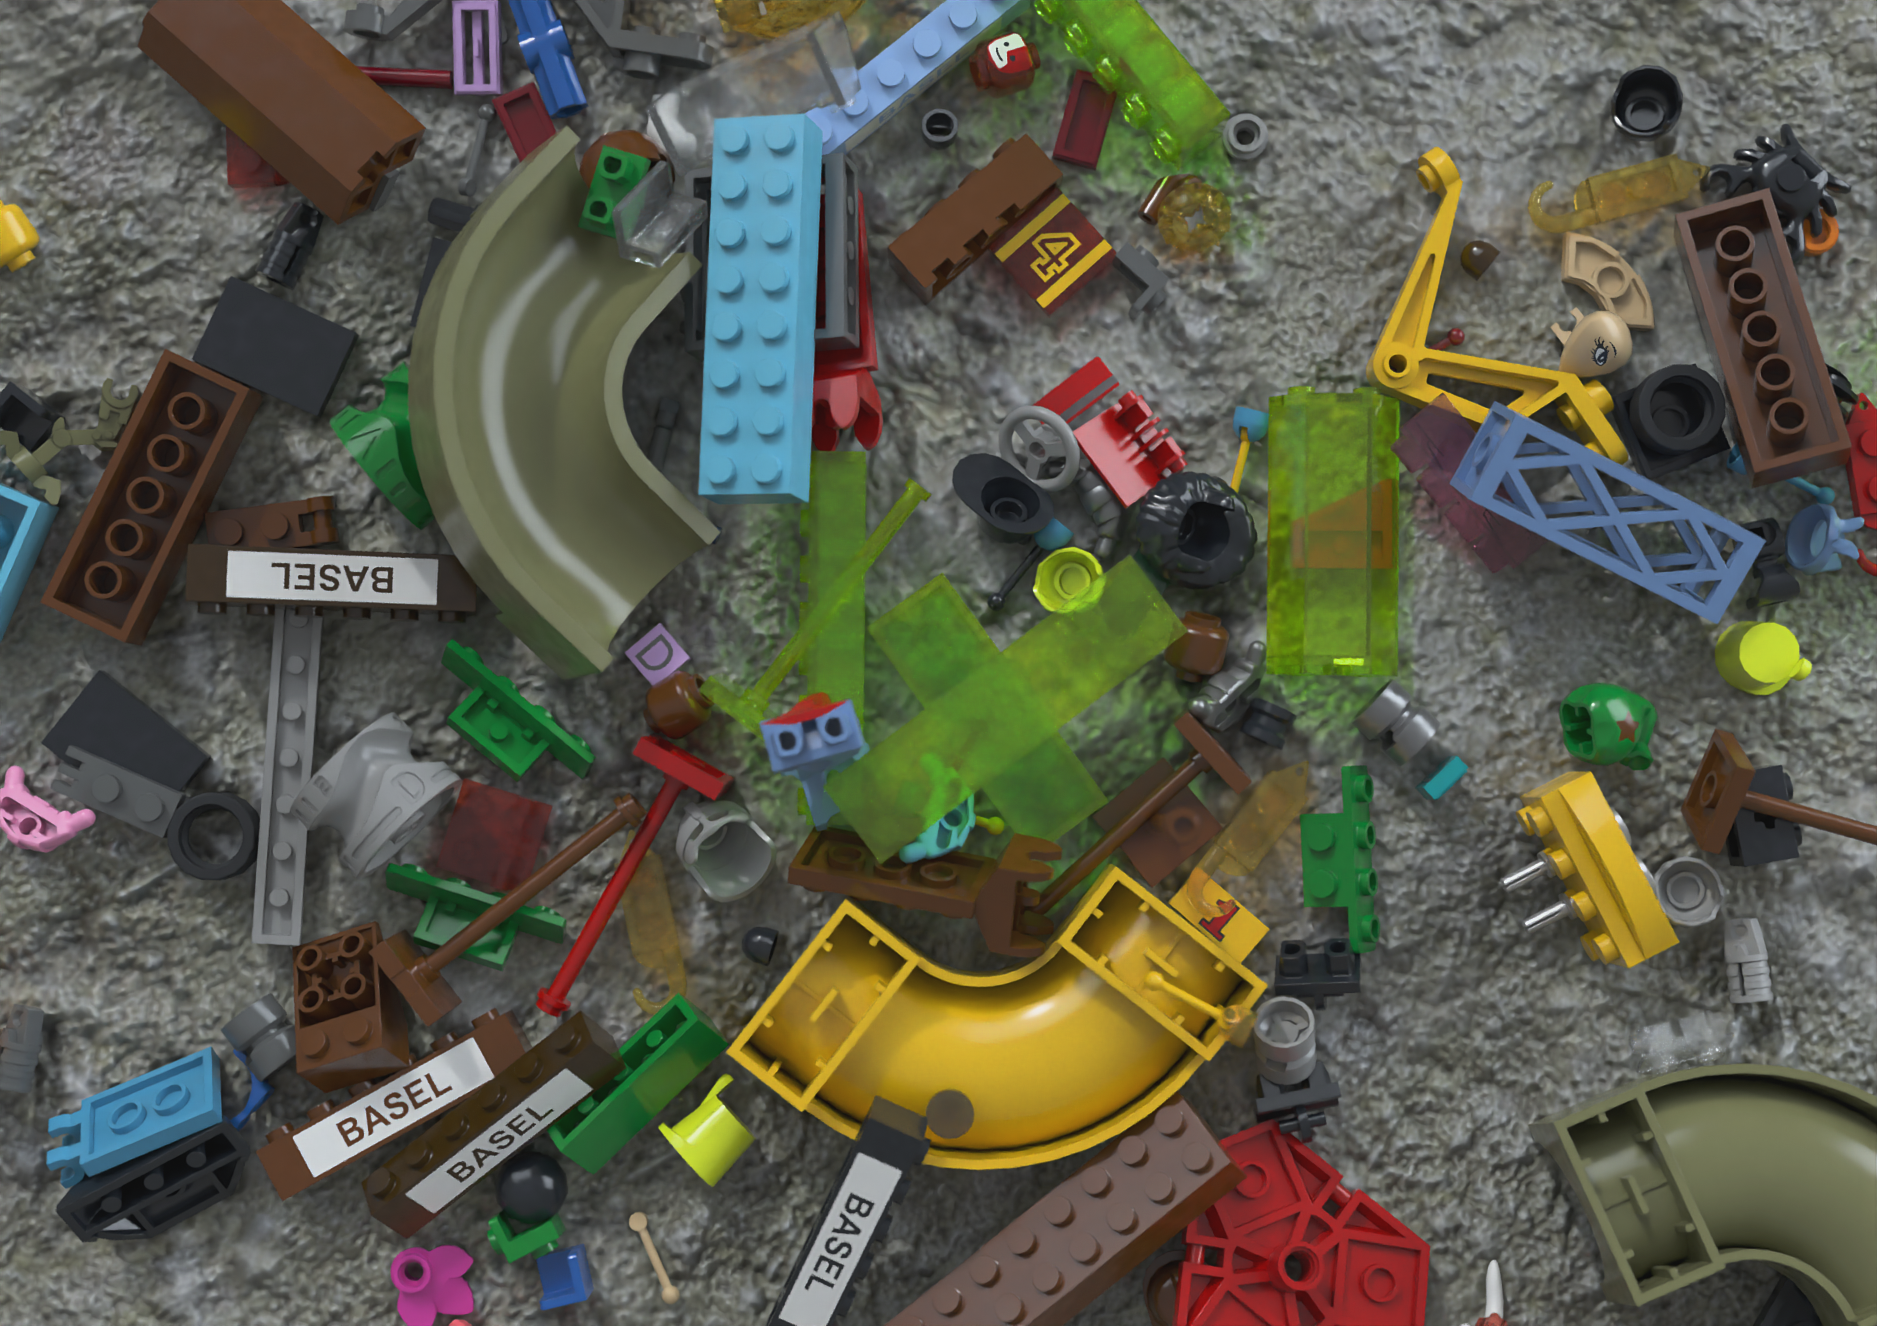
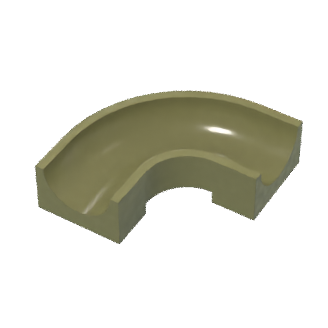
M567 125L530 152L469 216L471 219L455 237L438 265L424 297L413 336L408 372V412L413 450L422 485L436 521L461 564L477 586L500 609L495 617L562 680L603 672L614 659L607 651L610 642L633 609L669 572L695 552L709 546L720 533L644 456L630 432L622 399L623 375L631 349L643 331L701 268L702 264L690 251L686 253L667 252L646 243L630 231L626 241L622 242L601 234L582 230L578 227L589 188L585 184L575 160V147L580 138Z
M1743 1063L1712 1065L1646 1076L1609 1089L1528 1124L1535 1142L1541 1144L1552 1155L1564 1172L1589 1220L1604 1266V1281L1599 1284L1608 1302L1638 1307L1725 1269L1724 1264L1740 1260H1754L1776 1269L1792 1280L1811 1302L1823 1326H1877L1876 1096L1854 1085L1818 1073L1783 1066Z

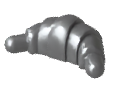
M1080 459L1077 475L1069 485L1074 486V489L1080 496L1079 499L1089 516L1092 515L1098 527L1097 536H1099V540L1095 546L1094 554L1097 559L1105 561L1112 556L1117 542L1123 539L1129 527L1132 514L1136 511V506L1133 503L1125 509L1088 459ZM1066 461L1048 462L1045 466V474L1051 479L1059 476L1065 467Z
M1259 640L1253 641L1249 645L1245 658H1238L1232 666H1227L1220 672L1205 678L1200 692L1187 705L1189 713L1202 725L1214 732L1220 733L1230 725L1236 724L1244 716L1246 710L1251 706L1254 697L1257 698L1265 668L1262 666L1267 651L1265 643Z

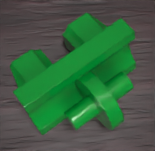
M603 145L578 227L585 231L625 242L635 210L639 208L641 202L639 197L651 161L648 158Z

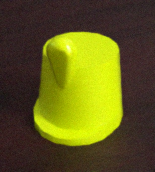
M1741 621L1731 625L1720 635L1715 647V664L1721 677L1731 686L1751 695L1772 694L1780 690L1790 678L1796 681L1804 680L1812 669L1810 661L1805 658L1800 659L1799 644L1795 635L1786 627L1773 622Z
M728 1073L721 1075L700 1106L671 1128L663 1122L658 1126L662 1134L682 1158L711 1187L715 1186L756 1140L747 1126L719 1097L734 1082V1078Z

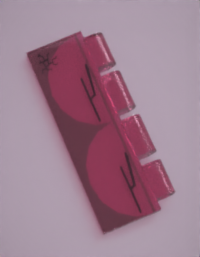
M1444 393L1437 396L1399 428L1404 436L1394 442L1390 449L1410 473L1416 472L1425 464L1429 466L1418 475L1416 481L1438 508L1446 506L1454 498L1457 500L1445 511L1444 515L1467 543L1475 540L1482 533L1485 535L1472 549L1493 574L1500 571L1507 564L1514 569L1548 541L1545 537L1469 500L1449 484L1476 436V432ZM1500 482L1495 494L1511 501Z

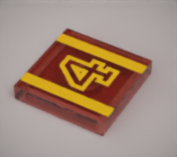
M1058 187L1053 189L988 247V251L1049 318L1111 264L1117 254Z

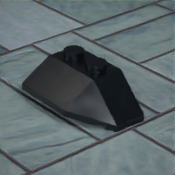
M222 1115V1122L91 1177L84 1173L83 1179L72 1186L56 1205V1213L82 1243L96 1242L98 1238L116 1241L151 1239L233 1195L245 1163L251 1154V1147L229 1119Z

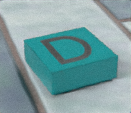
M1448 756L1415 789L1426 800H1438L1468 771V766L1458 756Z

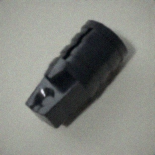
M294 202L272 235L273 238L269 241L267 250L263 253L261 262L257 265L255 272L282 287L294 290L296 281L300 278L302 269L306 266L307 259L314 250L324 215L304 203Z

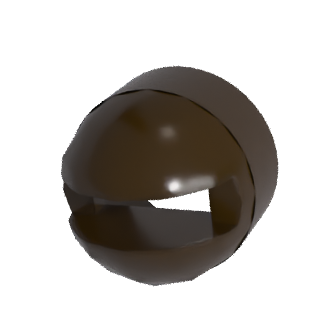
M1472 241L1462 250L1460 255L1461 266L1469 276L1477 281L1494 262L1500 251L1486 241Z

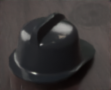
M986 453L970 454L962 458L953 469L952 484L956 494L966 506L977 514L981 530L992 540L999 543H1019L1020 545H1025L1030 541L1033 533L1047 527L1054 517V503L1050 495L1012 464L998 456Z

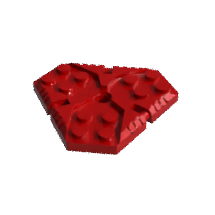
M1274 1119L1220 1140L1247 1178L1183 1229L1181 1244L1187 1245L1185 1262H1180L1178 1268L1179 1276L1172 1326H1424L1430 1258L1429 1244L1362 1190L1357 1188L1350 1192L1339 1182L1344 1177L1341 1173L1305 1144H1302L1291 1133L1281 1135L1278 1123ZM1328 1198L1339 1206L1333 1216L1322 1209ZM1205 1249L1218 1250L1216 1267L1204 1265ZM1288 1255H1293L1297 1258L1301 1265V1275L1297 1281H1293L1285 1271V1261Z

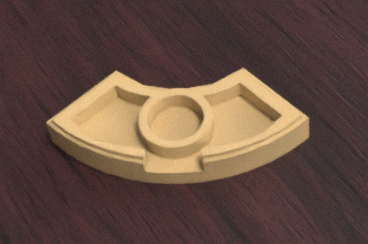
M1566 232L1563 235L1561 281L1580 286L1593 296L1601 311H1610L1617 314L1625 322L1629 330H1653V307L1648 290L1640 275L1634 272L1613 247L1586 235Z

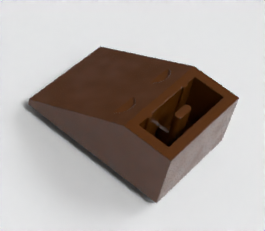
M376 921L292 947L296 1072L324 1093L410 1067L408 1028L397 987L369 953V951L383 941L379 923Z

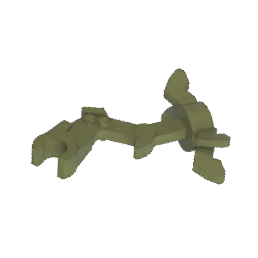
M107 378L101 390L98 427L96 429L65 430L64 418L60 417L54 423L52 437L32 454L23 445L20 447L17 432L0 431V446L5 445L7 457L36 488L46 490L44 497L50 504L56 505L60 499L61 480L47 476L49 473L42 466L68 445H94L100 451L115 450L118 444L113 440L122 424H127L138 396V387L136 385H131L126 399L117 400L111 395L113 379Z

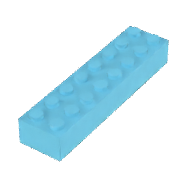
M806 114L714 119L698 495L717 504L809 503L815 349L814 330L816 323L823 131Z

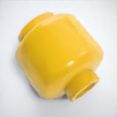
M0 200V268L8 266L13 273L36 258L31 250L38 245L40 237L18 205H4Z

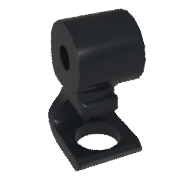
M1774 517L1738 524L1766 540L1752 564L1754 579L1761 578V584L1756 596L1747 599V609L1765 607L1797 598L1800 595L1799 582L1787 572L1783 564H1778L1777 559L1785 553V543L1778 522ZM1732 539L1734 549L1738 542Z

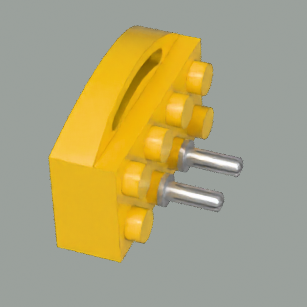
M1591 771L1567 772L1520 796L1524 808L1516 811L1518 822L1528 836L1536 833L1541 838L1546 849L1537 853L1538 860L1501 878L1500 881L1501 885L1504 886L1503 889L1509 893L1545 874L1550 878L1557 875L1567 888V891L1558 895L1559 902L1522 920L1524 930L1528 934H1532L1566 916H1569L1572 920L1579 917L1589 931L1580 936V941L1592 961L1600 959L1605 965L1610 963L1625 968H1631L1680 943L1655 895L1657 889L1650 871L1644 862L1634 855L1630 847L1631 836L1624 821L1613 808L1609 807Z

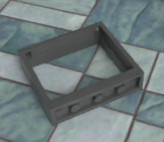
M844 153L822 155L821 185L825 184L826 329L814 330V352L859 348L858 167ZM712 167L685 170V196H680L681 208L685 213V231H682L680 235L681 253L690 251L701 262L702 266L680 290V295L684 302V321L681 322L679 331L684 334V351L701 362H704Z

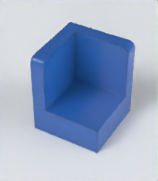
M584 1244L554 1250L536 1259L544 1293L539 1300L541 1311L586 1301L593 1292L594 1287Z

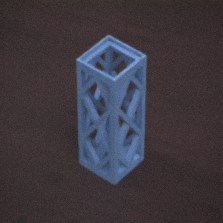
M1494 401L1449 483L1469 500L1717 625L1766 540L1725 517L1497 401ZM1527 433L1542 440L1523 442ZM1558 452V454L1514 458L1515 455ZM1566 466L1584 499L1537 503L1519 470ZM1594 467L1646 494L1611 497ZM1500 482L1511 501L1495 494ZM1662 505L1664 508L1621 513L1618 508ZM1583 511H1592L1593 515L1547 519L1545 515ZM1685 519H1686V521L1688 522V524H1689L1691 530L1693 531L1695 537L1697 538L1699 544L1701 545V549H1700L1698 543L1696 542L1694 536L1692 535V533H1691L1689 527L1687 526V524H1686V522H1685ZM1671 521L1688 552L1644 556L1627 524ZM1702 522L1713 527L1709 534ZM1601 527L1616 554L1568 530ZM1731 538L1738 543L1725 564L1720 553L1728 539ZM1692 564L1689 570L1654 573L1651 568ZM1716 580L1705 600L1697 595L1704 581Z

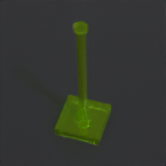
M910 477L904 484L907 487L905 492L753 688L748 686L744 689L722 672L710 675L699 689L701 693L764 741L759 722L779 717V715L768 708L771 704L768 701L769 697L921 500L927 502L932 495Z

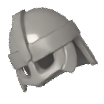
M691 801L682 808L686 814L678 826L676 853L683 867L689 874L695 877L709 897L719 902L735 901L750 894L764 882L775 864L777 850L774 842L754 823L753 818L748 812L731 801H705L697 805Z

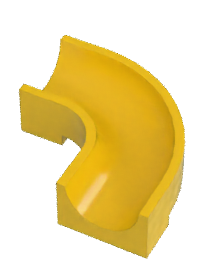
M1107 863L1055 932L1045 942L1046 949L1043 955L1027 957L1013 965L990 971L957 969L930 958L857 900L850 898L848 895L726 1053L798 1110L803 1112L805 1109L832 1129L853 1140L877 1095L929 1118L924 1137L930 1139L931 1143L922 1162L923 1164L971 1170L1017 1168L1053 1161L1089 1149L1125 1131L1152 1113L1180 1089L1205 1060L1210 1062L1233 1032V1030L1222 1028L1218 1024L1217 1019L1161 990H1149L1144 982L1148 973L1158 972L1163 976L1165 982L1220 1011L1230 1010L1234 1012L1239 1018L1237 1025L1268 985L1118 867Z

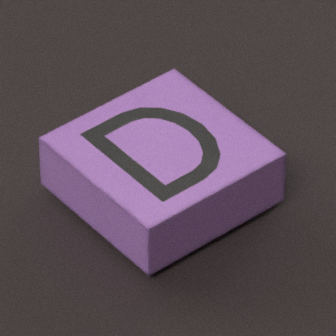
M661 623L656 625L625 652L627 657L652 686L676 672L691 659Z

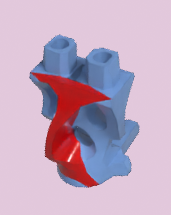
M819 692L809 695L798 702L790 711L779 717L759 722L773 773L780 772L781 776L793 775L801 781L817 831L827 829L830 817L840 811L853 814L865 811L859 766L871 751L869 744L864 743L859 719L851 699L832 703L827 693ZM831 770H836L842 775L843 788L840 792H833L828 786L827 776Z

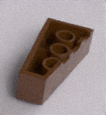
M1027 133L1017 141L1013 138L1005 141L993 153V161L982 170L976 168L960 182L958 189L954 193L933 205L921 220L903 232L887 247L889 266L925 306L1062 184L1063 173Z

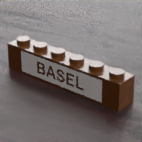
M496 1008L471 1021L475 1028L474 1031L461 1038L458 1037L455 1030L431 1043L430 1046L434 1053L419 1061L414 1053L409 1055V1068L393 1072L391 1077L378 1084L375 1079H370L348 1089L351 1099L338 1106H335L332 1099L306 1112L310 1121L297 1129H294L292 1123L288 1122L265 1135L269 1144L255 1152L281 1200L288 1199L468 1099L533 1048L513 1010L501 1016Z

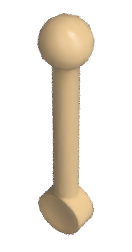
M635 1212L629 1218V1226L632 1230L638 1231L662 1285L663 1301L667 1304H675L680 1298V1292L678 1288L671 1285L646 1228L648 1217L643 1212Z

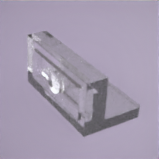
M659 161L614 207L612 214L620 257L661 268L708 217L707 201L674 192L670 163Z

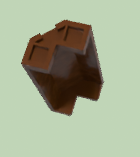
M158 0L145 15L142 21L143 30L137 47L337 225L368 210L382 176L413 160L426 127L282 0Z

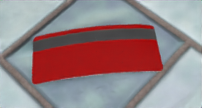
M1095 357L1032 406L1049 409L1069 424L1119 386V382L1100 357Z

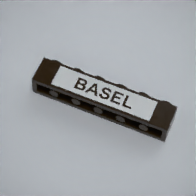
M188 544L185 601L190 605L198 606L197 613L225 615L227 614V607H246V615L270 617L275 616V609H295V617L323 618V610L343 611V619L371 620V612L390 613V620L401 622L419 621V614L438 615V622L454 624L466 623V616H476L477 584L456 555Z
M581 1010L363 1180L361 1184L371 1216L404 1238H410L626 1069L613 1036Z

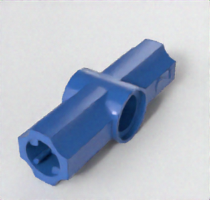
M508 0L520 32L517 38L531 74L536 76L542 99L551 119H565L579 114L589 106L572 62L575 59L574 53L561 20H557L552 1Z

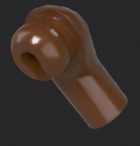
M1190 174L1160 178L1141 205L1137 215L1144 222L1150 225H1157L1167 207L1189 204L1198 199L1203 192L1202 181L1199 177Z

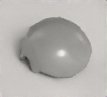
M1687 856L1665 862L1656 872L1653 879L1657 889L1655 895L1669 923L1683 928H1694L1714 920L1724 899V889L1717 871L1704 860Z

